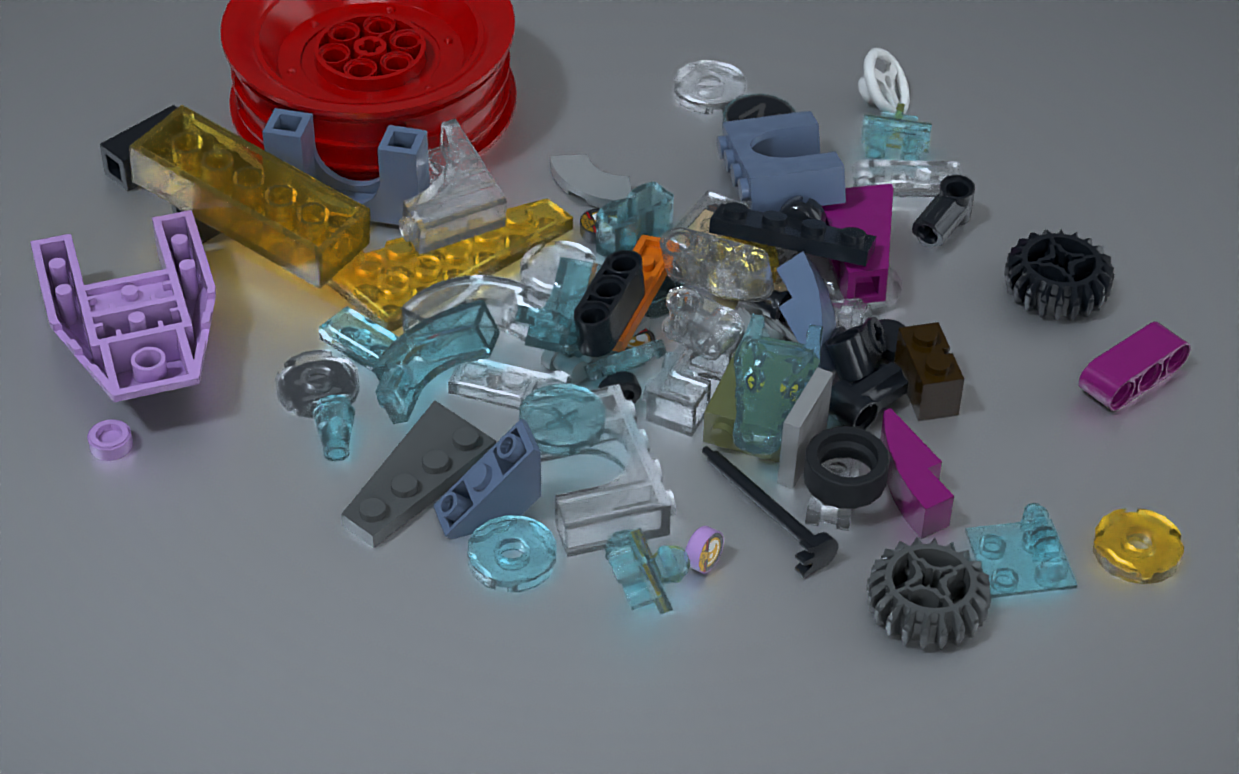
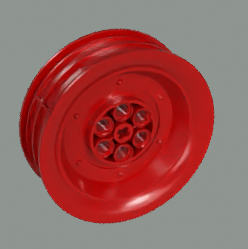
M230 0L222 16L220 27L221 44L224 55L231 67L233 82L229 98L232 123L245 146L265 163L262 132L275 108L312 113L315 144L319 157L333 172L355 181H370L379 177L377 149L388 125L427 130L429 177L432 180L462 168L479 158L501 138L514 115L516 84L510 68L509 50L515 34V15L510 0Z

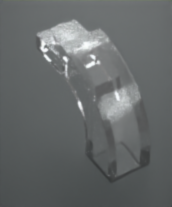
M470 275L447 279L418 292L401 307L403 337L434 353H437L458 334L478 328L504 331L540 350L551 341V311L540 304L528 300L527 285L508 278L490 275Z

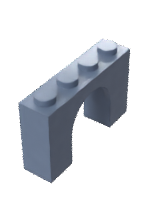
M274 109L262 132L271 206L327 215L337 213L351 214L365 221L421 228L431 205L427 130L388 125L377 149L379 177L370 181H355L336 174L319 157L315 144L312 113Z
M811 111L722 122L723 136H717L718 155L720 159H724L726 172L731 173L733 187H738L740 201L746 202L750 210L760 212L779 211L788 199L796 196H803L804 203H807L809 198H812L821 206L846 203L844 164L836 151L820 153L819 123Z

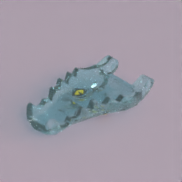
M751 314L748 328L736 349L733 363L736 379V419L732 438L733 443L738 449L761 455H770L779 450L782 441L783 422L817 367H820L821 340L824 326L810 324L806 333V342L802 344L762 336L763 329L765 328V316Z

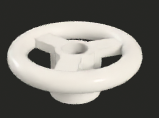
M883 48L871 49L864 60V76L859 79L860 94L867 104H875L886 116L896 118L897 110H903L905 114L909 106V88L905 74L898 61L890 52ZM877 59L882 60L887 65L885 72L882 73L875 68ZM894 79H895V82H896V85H897V89H898L899 100H898L897 95H896V92H895Z

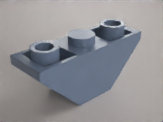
M520 419L433 505L445 537L455 539L512 525L541 497V452L527 421Z

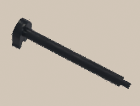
M708 446L702 449V453L707 457L709 464L799 542V545L805 549L795 555V558L800 562L795 567V570L803 578L827 566L834 559L839 544L831 535L826 532L814 535L719 451H713Z

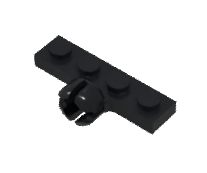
M803 196L788 199L779 211L760 212L750 210L746 205L737 202L721 203L711 216L709 233L797 252L804 251L806 254L866 266L875 250L877 237L866 234L864 230L856 227L840 229L826 225V213L822 206L812 198H809L807 203H804Z

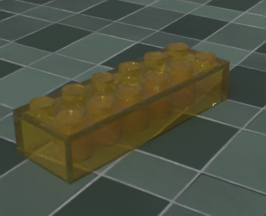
M184 105L178 107L129 146L132 182L183 211L192 210L193 216L319 289L370 244L369 208Z

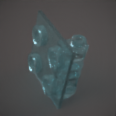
M1031 503L1024 508L1021 522L965 529L975 560L981 561L983 573L989 575L992 598L1077 588V582L1053 521L1049 519L1048 510L1039 503Z

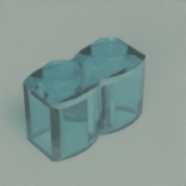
M649 182L634 188L626 198L612 201L603 206L596 214V252L606 259L615 251L633 250L641 235L667 239L673 231L674 195L658 183Z

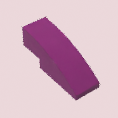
M891 408L885 410L880 440H882L889 451L887 485L904 519L919 538L923 539L950 526L954 495L939 480L942 461Z

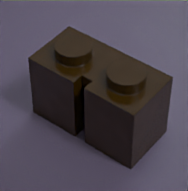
M939 322L899 327L894 363L902 369L903 375L908 381L907 396L918 421L959 415L964 377L953 353H949L950 346Z

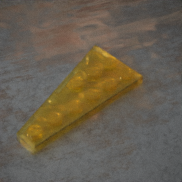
M545 198L504 209L501 217L482 221L479 216L465 220L464 227L448 231L446 226H441L389 240L386 242L385 248L364 253L362 248L348 251V258L329 263L327 258L314 260L313 271L315 275L385 333L390 334L573 229V217L554 202Z

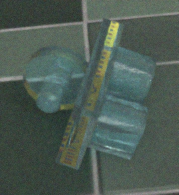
M897 103L896 113L881 111L880 116L864 114L861 144H864L865 157L881 160L885 158L887 147L901 149L900 161L904 164L918 165L924 152L928 153L932 123L918 122V116L904 115L905 104Z
M641 527L629 531L628 535L631 546L610 553L609 558L618 583H622L631 609L635 610L655 602L660 615L672 611L671 601L663 586L664 583L680 582L690 569L688 554L680 546L663 545L653 555Z

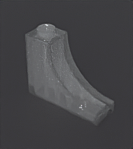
M456 118L441 123L440 150L446 162L441 175L426 190L403 201V216L399 219L400 232L406 242L411 241L419 255L505 226L507 199Z

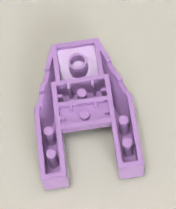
M192 210L152 217L157 253L162 270L84 285L71 233L30 241L50 327L113 402L200 384L217 292Z

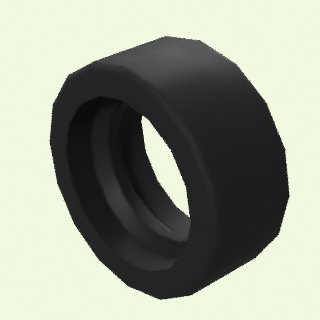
M837 426L823 430L811 439L806 448L804 463V483L811 495L824 504L844 509H856L867 506L881 497L887 485L889 471V451L882 440L869 431L847 426ZM834 458H851L862 462L871 471L858 477H842L829 472L821 464Z

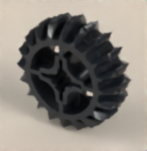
M1045 229L1042 235L1030 232L1028 239H1019L1017 245L1011 247L1007 263L1005 264L1004 276L1007 293L1014 296V303L1025 304L1026 312L1036 310L1039 312L1040 318L1047 314L1054 316L1056 321L1060 316H1066L1071 321H1074L1078 314L1088 318L1091 311H1100L1104 302H1107L1114 281V267L1111 264V256L1104 254L1103 246H1093L1092 238H1078L1077 232L1073 235L1064 234L1062 229L1058 233H1051Z

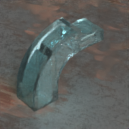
M561 256L552 292L543 309L523 305L518 306L515 322L528 329L525 346L567 355L579 350L573 315L574 310L602 265Z
M479 300L458 305L421 321L398 337L378 358L372 368L380 381L375 392L379 405L386 410L393 424L409 421L422 390L437 375L462 363L490 358L500 331L485 301Z

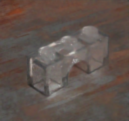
M701 313L692 327L687 326L684 329L675 351L666 354L661 371L656 378L651 377L647 381L642 395V400L646 402V421L692 437L703 421L704 411L710 402L711 380L709 379L720 382L738 345L745 347L746 334L735 324Z

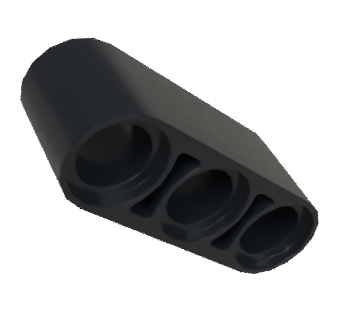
M619 250L611 253L605 259L575 308L573 315L577 345L583 355L600 357L610 353L644 298L643 263L641 255L637 252Z

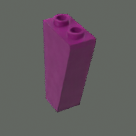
M892 184L845 188L846 203L822 206L826 213V225L840 229L856 227L864 230L866 234L877 236L875 250L866 266L828 258L846 306L886 302L894 190Z

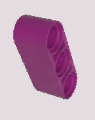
M1154 321L1092 360L1081 373L1078 386L1109 410L1117 411L1179 370L1187 360L1191 346L1165 326Z

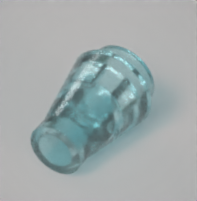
M325 396L317 402L312 416L323 446L324 457L329 461H342L348 458L350 454L349 445L355 409L344 396Z

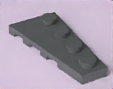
M434 400L341 514L343 527L375 548L446 493L496 444V440Z

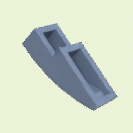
M802 251L776 268L792 297L780 305L779 309L810 364L833 372L834 381L836 369L825 343L831 338L834 329L837 328L835 313L828 289L819 270L805 252Z

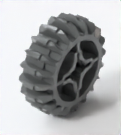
M916 537L911 546L899 541L895 550L885 549L881 559L875 560L871 568V576L868 578L866 588L869 611L874 613L876 625H886L888 637L897 634L902 635L901 638L904 645L911 640L919 642L922 650L928 643H935L942 650L947 641L959 646L964 636L973 638L975 632L978 631V627H982L987 619L988 608H990L992 599L989 575L983 573L981 561H971L969 550L955 551L953 542L946 547L938 545L936 538L930 544H923ZM904 583V587L896 589L897 586ZM962 598L959 602L953 603V599Z

